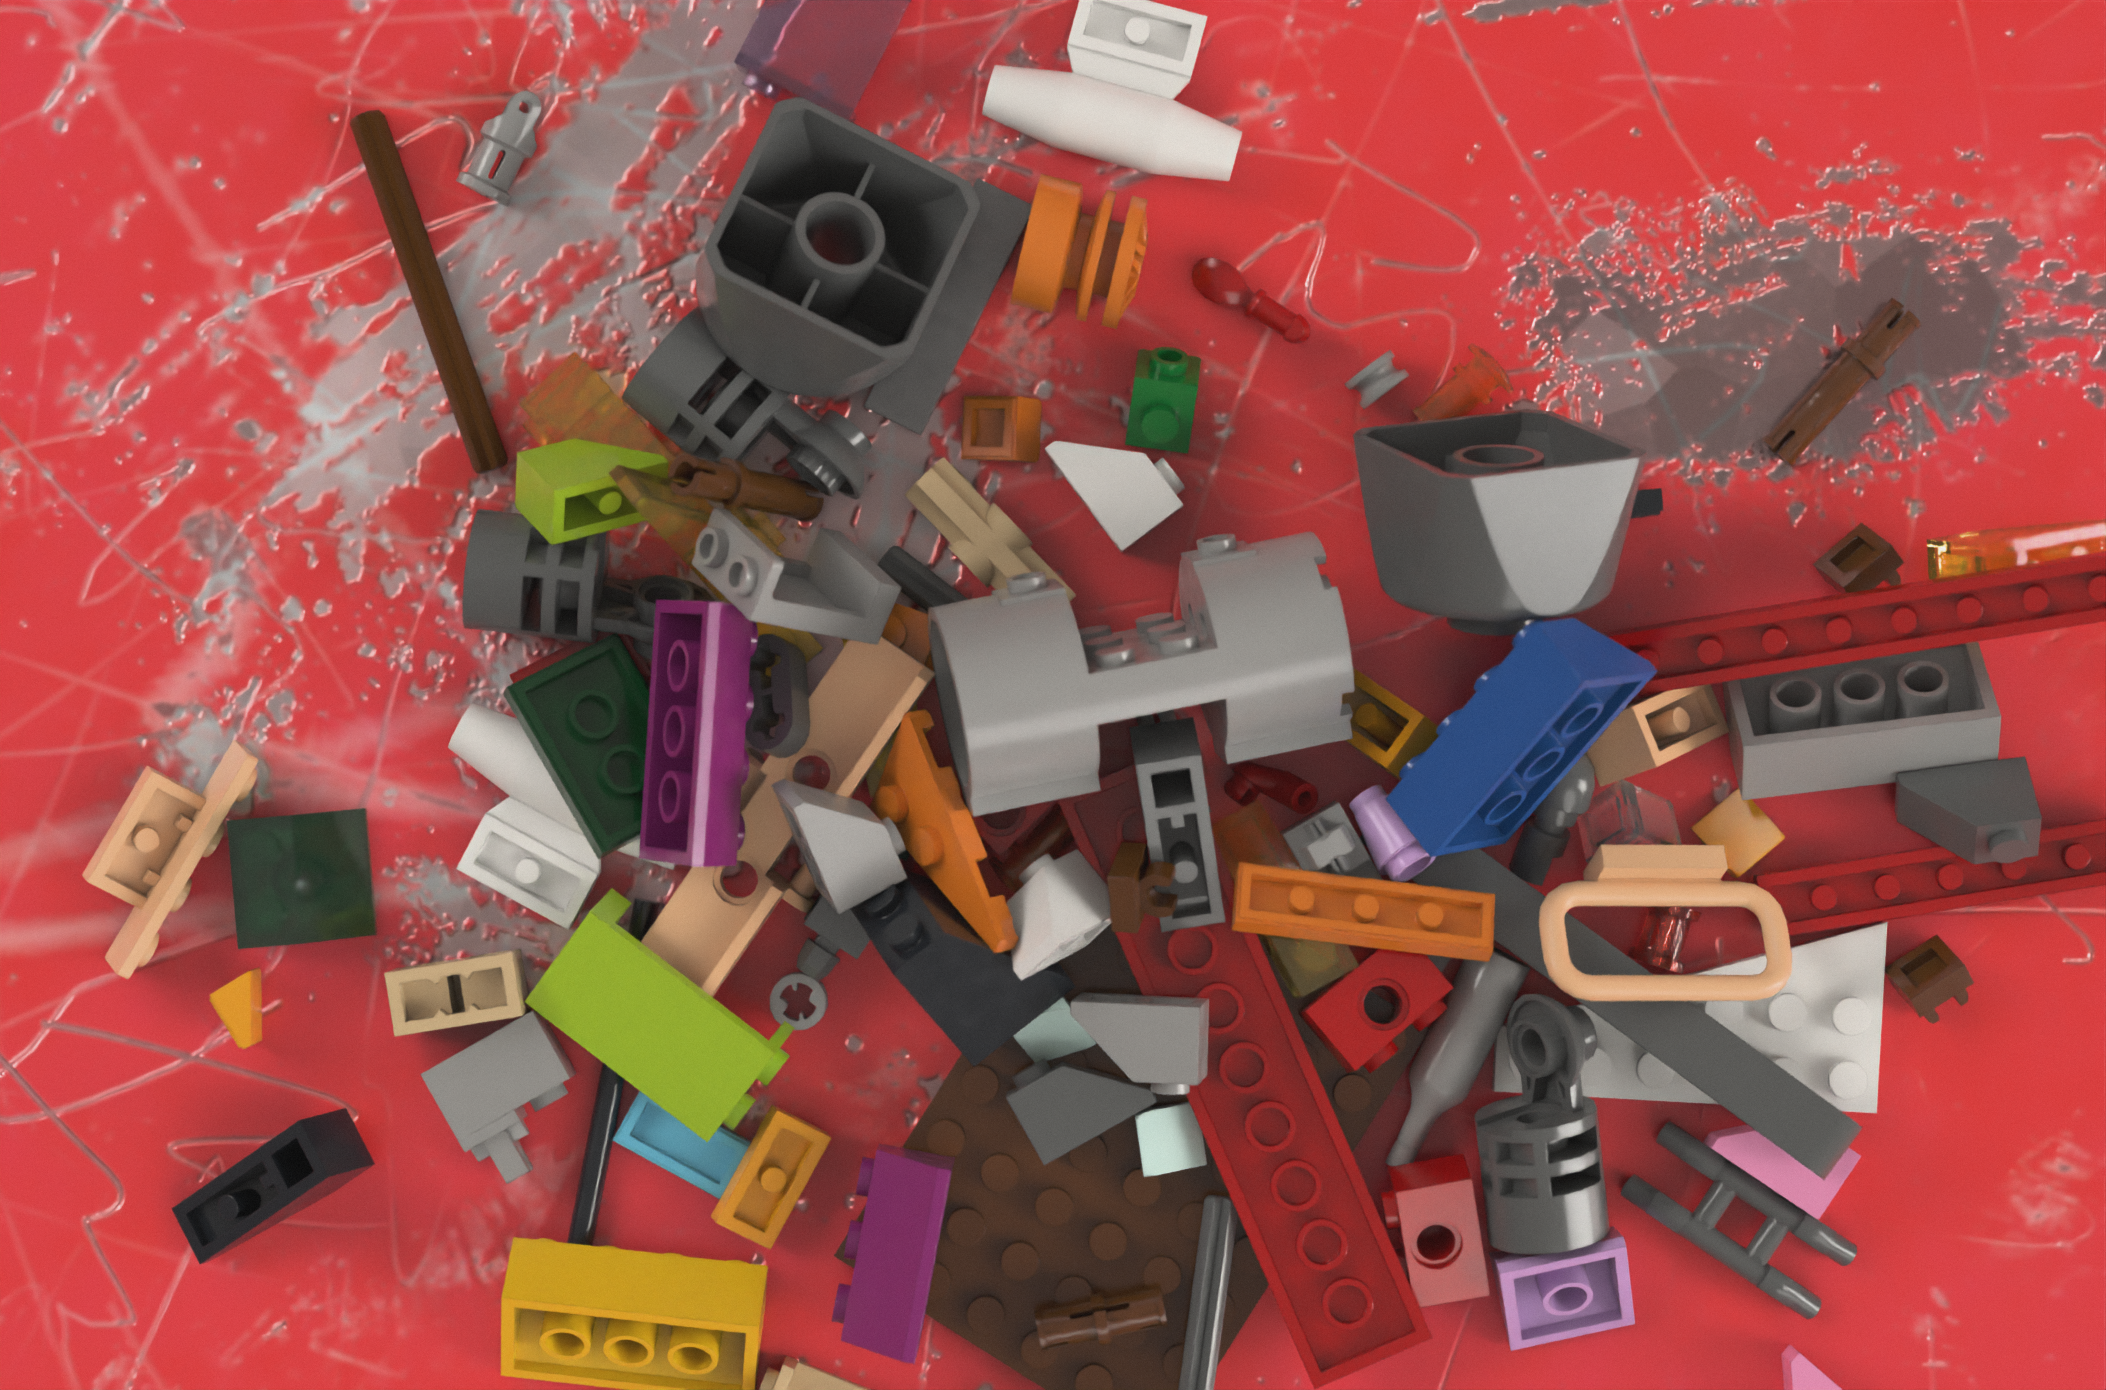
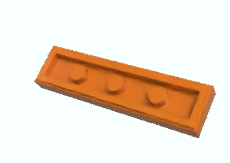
M1239 862L1235 872L1233 931L1489 962L1493 954L1495 894Z

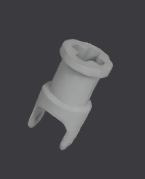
M522 91L515 94L508 101L501 115L485 120L480 130L484 139L468 171L459 173L456 179L458 183L508 207L512 198L507 192L524 158H532L537 148L533 127L541 112V102L534 93ZM523 102L528 105L529 110L527 113L521 112L519 109L520 103ZM502 151L503 157L492 179H489L488 174L499 152Z

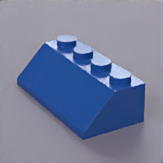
M1575 618L1543 621L1541 619L1529 623L1513 638L1512 646L1514 649L1504 661L1486 671L1476 681L1474 685L1476 693L1462 709L1450 714L1440 723L1436 730L1438 738L1426 752L1415 756L1404 765L1399 773L1402 780L1385 798L1430 857L1505 844L1657 672L1650 661Z

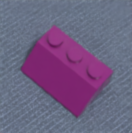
M879 1143L875 1159L862 1158L856 1195L868 1197L863 1222L851 1220L844 1252V1258L856 1260L851 1285L839 1283L832 1316L833 1322L844 1324L841 1341L901 1362L915 1364L954 1157Z

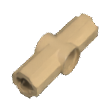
M944 457L932 466L904 494L951 543L948 548L987 588L990 585L996 590L1008 588L1006 579L1009 577L1030 572H1044L1046 580L1055 578L1065 587L1069 602L1076 596L1065 582L1030 547L1033 545L1032 541L994 502L989 505L974 489L975 487Z

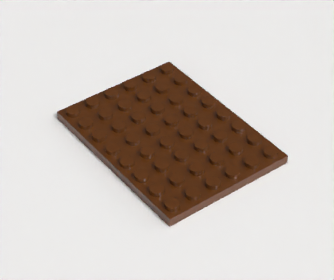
M1111 923L1086 947L1058 961L1076 986L1064 995L1069 1003L1082 992L1142 995L1115 932H1112ZM1257 934L1348 1145L1353 1152L1423 1042L1429 1027H1425L1418 1032L1410 1024L1392 1040L1399 1050L1372 1073L1369 1074L1363 1065L1356 1071L1347 1073L1298 1014L1339 980L1344 973L1287 937ZM1369 991L1364 999L1365 1013L1372 1021L1386 1024L1392 1019L1395 1013V1006L1372 991ZM1013 1036L976 1066H973L961 1053L902 1147L955 1158L925 1314L1045 1390H1178L1204 1200L1208 1195L1230 1197L1204 1135L1203 1141L1207 1165L1144 1177L1135 1115L1044 1165L1006 1099L1007 1092L1016 1087L1011 1077L1035 1062ZM1098 1044L1088 1049L1047 1061L1050 1068L1061 1061L1130 1079ZM1155 1093L1157 1102L1149 1107L1189 1101L1186 1094L1165 1095ZM866 1205L856 1221L863 1222ZM1239 1215L1237 1218L1217 1366L1269 1285ZM847 1234L834 1256L854 1268L856 1260L844 1258ZM1158 1286L1161 1287L1168 1328L1162 1329L1160 1327L1112 1337L1113 1343L1101 1346L1099 1340L1042 1352L1034 1311L1091 1301L1090 1295L1103 1293L1104 1298L1150 1290Z

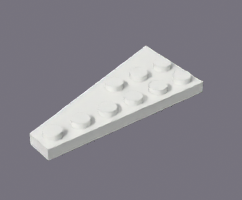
M1888 922L1873 923L1856 930L1833 936H1825L1791 947L1792 973L1785 987L1770 998L1756 1001H1690L1840 1111L1877 1113ZM1762 953L1685 975L1760 974L1766 968V954ZM1583 1004L1576 1005L1589 1015L1597 1035V1048L1594 1056L1584 1061L1580 1072L1583 1096L1719 1104ZM1504 1023L1494 1041L1492 1090L1494 1092L1523 1093L1521 1075L1511 1057L1507 1040V1023Z

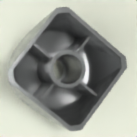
M803 97L776 102L696 263L695 277L698 304L711 336L727 357L743 371L767 385L790 394L819 398L838 397L861 391L879 382L901 367L913 353L981 207L976 192L969 181Z
M1532 409L1361 428L1353 434L1365 515L1381 588L1395 602L1419 612L1447 617V624L1463 632L1503 636L1516 635L1522 628L1535 620L1542 619L1544 621V619L1567 616L1590 609L1599 604L1612 591L1647 451L1555 412Z

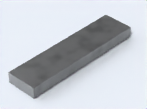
M977 178L973 189L976 192L981 207L913 353L901 367L874 384L864 404L865 408L919 435H922L1028 223L1032 208L1031 204Z

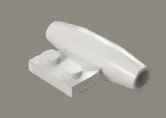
M1079 0L1067 43L1072 72L995 65L982 110V115L1051 147L1158 175L1229 181L1242 136V131L1174 100L1184 87L1190 83L1208 16L1149 0Z
M472 703L458 723L448 748L508 794L509 797L485 813L456 869L569 930L573 926L602 871L601 858L598 860L518 719ZM640 838L616 851L639 858ZM642 859L674 870L677 864Z

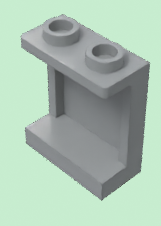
M721 508L713 509L706 528L697 539L696 553L691 563L750 621L875 645L879 642L901 590V586L842 532L820 528L805 562L776 556L729 510Z

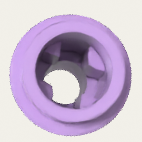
M1375 785L1356 796L1349 807L1355 815L1356 822L1380 875H1388L1391 881L1405 882L1424 871L1435 860L1436 856L1430 857L1386 801L1385 798L1389 794L1385 792L1381 785Z

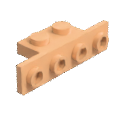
M236 740L232 741L202 794L147 765L83 872L82 876L87 882L134 905L129 917L104 957L116 974L129 979L137 966L143 967L151 959L159 942L157 931L169 911L176 912L183 905L192 885V880L189 877L201 857H209L220 843L224 833V824L222 823L233 803L243 801L251 791L257 776L255 766L258 759L244 744Z

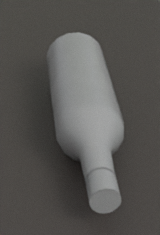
M1493 947V954L1489 962L1463 959L1451 984L1454 988L1446 994L1443 1000L1448 1008L1432 1022L1410 1067L1408 1076L1412 1095L1410 1110L1398 1134V1140L1395 1141L1385 1163L1390 1166L1413 1163L1418 1154V1149L1424 1143L1434 1122L1444 1112L1461 1104L1467 1098L1530 970L1529 965Z

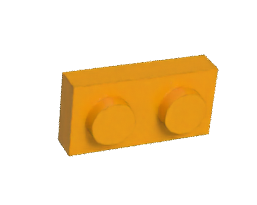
M771 1105L711 1214L712 1219L715 1223L771 1250L829 1144L831 1136L826 1131Z

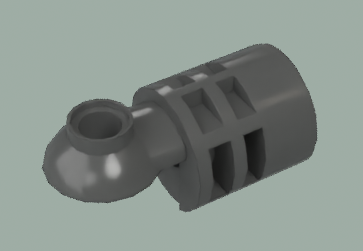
M699 306L690 311L662 340L635 374L623 393L622 400L668 437L686 454L720 462V458L726 457L743 463L764 437L771 433L790 450L786 456L789 465L816 490L828 496H833L836 491H839L843 495L855 500L860 499L863 493L865 470L862 458L872 448L871 442L864 433L843 415L831 409L819 421H816L793 402L796 395L767 385L739 368L727 357L711 336ZM725 378L727 382L716 392L702 412L698 413L696 411L697 408L705 401L719 382Z
M478 509L474 517L466 556L462 608L464 628L595 643L599 631L627 634L633 637V648L637 653L652 659L656 599L715 602V599L701 586L674 576L655 575L636 580L607 578L610 530L551 545L522 514Z
M1525 994L1512 1004L1507 1017V1040L1511 1057L1521 1075L1523 1095L1495 1101L1480 1108L1475 1114L1487 1233L1490 1245L1501 1251L1517 1254L1560 1253L1589 1246L1606 1237L1610 1231L1597 1106L1594 1100L1583 1096L1580 1074L1584 1061L1594 1056L1597 1048V1035L1594 1024L1582 1008L1576 1005L1565 1006L1543 994Z

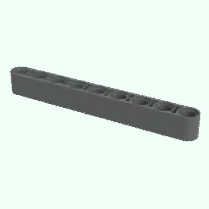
M1361 835L1360 840L1367 847L1363 835ZM1481 849L1436 856L1435 860L1424 871L1411 878V880L1419 885L1495 894L1494 940L1554 983L1549 977L1543 960L1539 931L1540 906L1545 899L1543 894ZM1566 912L1564 922L1569 957L1577 970L1589 975H1653ZM1575 998L1823 1180L1827 1178L1863 1129L1846 1114L1690 1001H1588Z

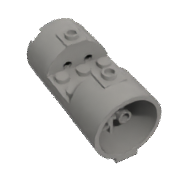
M1308 531L1249 544L1243 540L1236 542L1235 534H1220L1197 540V550L1181 553L1179 597L1182 619L1174 620L1173 613L1168 612L1150 614L1137 618L1135 620L1136 628L1112 633L1111 626L1109 625L1091 626L1078 630L1065 587L1055 578L1046 580L1044 572H1030L1009 577L1006 579L1008 588L993 590L990 596L930 607L928 610L929 644L933 672L936 673L934 678L942 719L955 770L961 785L964 805L969 809L973 817L1100 791L1098 777L1100 747L1097 725L1201 704L1205 720L1212 734L1214 751L1226 764L1352 739L1350 720L1353 713L1349 703L1342 704V694L1354 692L1350 642L1337 586L1331 587L1327 575H1320L1317 567L1319 564L1326 563L1327 556L1317 536L1313 532Z

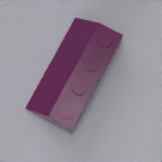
M656 599L639 858L691 867L737 865V851L742 847L745 838V822L740 813L742 786L746 783L749 774V756L744 749L746 722L751 717L754 705L753 690L749 685L750 657L755 653L758 643V629L755 621H750L732 603Z

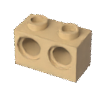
M521 948L396 968L384 973L395 1037L520 1017L531 1011V1007L524 1002L529 995Z

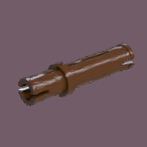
M1890 298L1887 305L1855 340L1848 337L1840 346L1843 352L1842 355L1828 368L1774 429L1761 439L1762 443L1775 455L1784 443L1793 436L1778 452L1780 455L1779 459L1789 467H1793L1800 455L1871 378L1877 381L1886 372L1883 364L1915 330L1922 326L1918 318L1908 310L1898 323L1890 329L1904 314L1902 310L1904 305L1896 299Z
M683 454L674 459L668 472V479L687 482V484L677 482L670 484V488L675 494L705 499L715 508L732 510V506L744 507L808 522L820 514L824 504V498L806 494L807 492L817 495L821 492L805 480H796L785 476L751 470L741 461L731 458H720V462Z

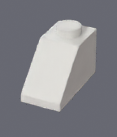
M1054 441L1045 448L1047 455L1121 553L1184 505L1177 494L1184 490L1185 486L1163 457L1153 464L1145 453Z
M1078 849L1056 860H1053L1049 854H1046L1033 862L1020 874L1019 879L1024 886L1006 902L1012 915L1014 931L1019 938L1015 949H1011L1013 971L1023 980L1086 947L1111 923L1108 886Z

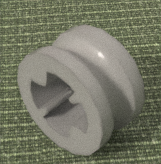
M1391 350L1384 353L1345 383L1348 390L1355 389L1360 392L1361 401L1359 404L1363 410L1409 376L1405 369L1398 370L1394 367L1392 360L1395 355Z
M793 972L781 978L773 987L770 995V1010L774 1019L781 1025L786 1021L795 1028L794 1030H805L814 1026L824 1016L828 1006V993L824 984L820 980L816 981L804 972ZM799 983H802L813 990L809 1000L816 1006V1009L809 1017H806L804 1011H801L799 1019H796L785 1012L789 1002L782 996V993L789 985H792L793 990L796 991L799 988Z

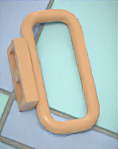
M1600 845L1583 871L1584 881L1562 883L1547 894L1540 906L1539 931L1543 960L1549 977L1562 991L1577 999L1588 1001H1756L1770 998L1783 989L1792 973V951L1787 921L1781 905L1766 890L1752 883L1721 881V877L1728 869L1724 845ZM1578 906L1747 908L1758 917L1761 924L1767 960L1766 968L1762 973L1755 975L1584 974L1574 967L1569 957L1564 922L1565 914L1570 908Z

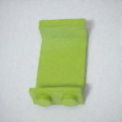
M611 888L590 910L524 1002L708 1142L722 1123L731 1130H734L754 1104L756 1099L746 1093L754 1081L757 1079L767 1086L790 1056L780 1047L795 1028L784 1021L770 1040L754 1030L620 927L617 923L632 903Z

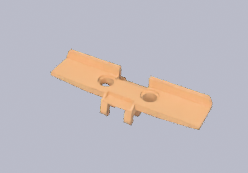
M882 635L877 645L849 640L809 697L810 731L805 745L796 754L788 758H777L769 755L766 761L762 759L763 756L756 750L749 747L746 749L749 756V774L746 783L742 786L740 813L745 822V838L742 847L737 851V861H745L756 870L758 884L755 891L745 897L731 894L723 883V872L726 866L692 867L641 943L713 997L781 899H784L795 908L808 913L816 902L811 896L817 888L806 863L802 864L791 882L773 870L794 835L772 784L782 779L803 784L795 777L797 763L805 756H818L828 764L830 769V780L823 790L851 798L899 729L904 713L912 710L936 673Z

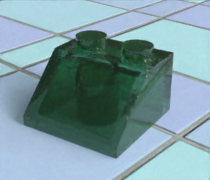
M367 808L227 821L238 949L304 944L378 934Z

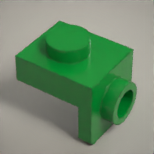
M1173 347L1138 350L1125 445L1188 454L1201 365L1199 357L1189 356L1184 351Z

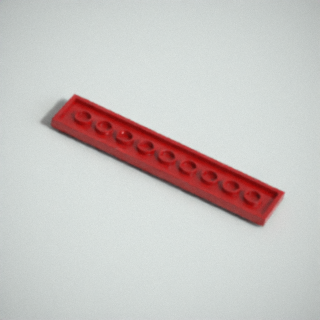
M1135 764L1100 778V791L1057 799L1080 853L1107 886V876L1121 843H1147ZM1213 835L1225 922L1161 932L1159 918L1145 913L1138 933H1115L1142 995L1209 998L1207 1076L1199 1085H1190V1092L1186 1096L1314 1389H1317L1433 1337L1256 933L1232 930L1235 883Z

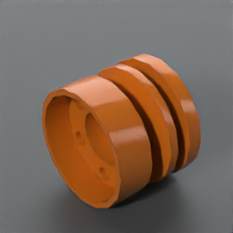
M1041 174L1025 232L1010 304L1052 313L1065 287L1076 290V319L1085 322L1093 294L1107 297L1101 325L1117 329L1121 316L1133 297H1135L1149 239L1146 217L1148 199L1132 196L1126 222L1121 223L1111 220L1117 192L1106 190L1095 215H1087L1082 213V183Z

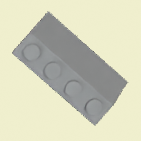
M1978 642L1722 682L1726 720L1729 729L1730 754L1742 800L1896 782L1897 773L1998 760L2001 714Z

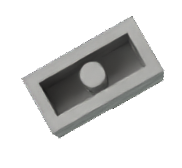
M1333 801L1279 832L1300 870L1382 880L1339 802Z
M533 1010L420 1075L463 1151L471 1150L478 1162L490 1156L505 1182L509 1184L533 1170V1166L519 1141L520 1138L530 1133L523 1120L528 1114L522 1105L530 1102L536 1112L565 1096L569 1092L563 1082L574 1076L577 1072L547 1019Z

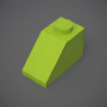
M575 438L517 452L515 508L551 545L666 516L669 461L660 454Z

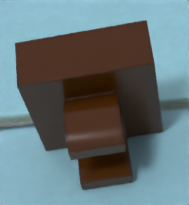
M1860 523L1813 565L1827 583L1841 594L1874 589L1883 580L1890 586L1901 584V578L1896 569L1904 562L1891 544L1863 523Z
M1122 842L1107 876L1112 932L1138 933L1145 913L1158 918L1169 917L1173 915L1177 905L1178 894L1160 893L1153 887L1155 885L1162 887L1171 886L1176 874V866L1163 861L1149 864L1147 843Z
M1935 935L1885 967V973L1895 990L1919 1017L1924 1016L1933 1024L1940 1020L1934 1008L1952 997L1961 1006L1968 1002L1966 988L1974 983L1966 966L1938 935Z

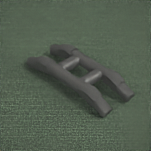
M1671 1121L1666 1123L1658 1134L1656 1143L1713 1180V1184L1693 1213L1636 1174L1632 1175L1625 1183L1621 1196L1805 1319H1811L1816 1316L1822 1304L1820 1297L1768 1264V1261L1788 1231L1841 1266H1847L1854 1260L1857 1246ZM1735 1196L1767 1216L1747 1248H1744L1714 1228Z

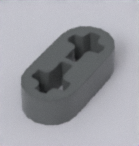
M762 634L758 636L755 653L750 657L749 685L753 690L754 705L751 717L746 722L745 735L753 747L777 758H788L796 754L805 745L810 731L806 660L804 653L797 645L774 634ZM775 654L781 657L780 663L774 665ZM774 665L771 669V677L766 675V668ZM779 715L785 717L784 724L776 727L775 737L770 736V728L779 724Z

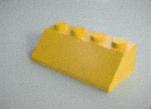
M513 1237L501 1297V1376L623 1390H756L768 1266L749 1264L741 1260L722 1261L687 1257L678 1253L660 1254L625 1250L609 1245L598 1247L563 1243L548 1238L527 1239Z

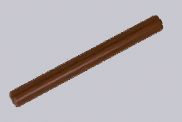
M380 110L366 111L351 119V129L473 470L479 474L492 472L507 464L504 447L386 117Z

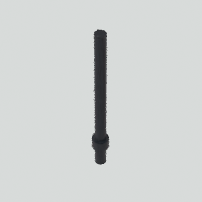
M640 898L634 899L628 933L638 941H642L656 921L659 902ZM603 1062L567 1243L593 1245L625 1082L623 1077Z

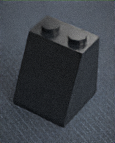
M904 869L907 876L905 880L892 884L888 889L850 909L893 975L970 1063L976 1066L1076 986L1058 961L1021 980L1013 971L1011 950L994 953L932 879Z

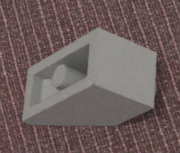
M782 779L772 784L817 890L838 914L888 889L892 884H897L907 878L898 857L899 854L906 851L900 833L889 817L879 820L862 801Z
M1082 992L1070 1001V1015L1132 1082L1151 1083V1092L1180 1095L1189 1093L1190 1085H1199L1207 1076L1209 998Z

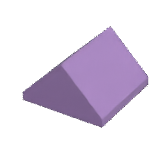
M1613 1226L1610 1227L1609 1233L1603 1239L1589 1246L1571 1251L1550 1254H1517L1505 1251L1489 1253L1511 1351L1635 1324L1627 1247L1623 1235Z

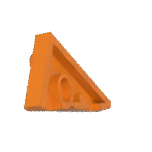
M926 709L904 713L870 807L880 820L886 817L892 820L901 835L906 850L994 953L1015 949L1019 938L1014 931L1012 915L1003 895L990 898L976 862L985 859L987 854L970 811L961 800L959 784L951 766L938 768L925 737L926 732L935 726L932 717Z

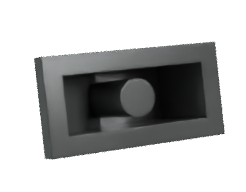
M2025 756L1897 773L1895 815L1897 822L1972 864L1995 861L1999 863H2012L2025 857L2038 856L2042 817Z
M1045 1058L1013 1075L1011 1078L1016 1087L1008 1091L1006 1099L1044 1165L1157 1102L1156 1095L1151 1092V1086L1148 1084L1132 1082L1130 1079L1061 1061L1050 1068Z

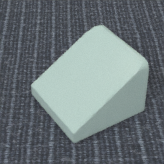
M1064 996L1013 1036L1034 1062L1044 1058L1048 1061L1088 1049L1097 1044L1070 1015V1003Z
M1189 1102L1149 1107L1135 1114L1144 1177L1207 1165L1202 1130Z

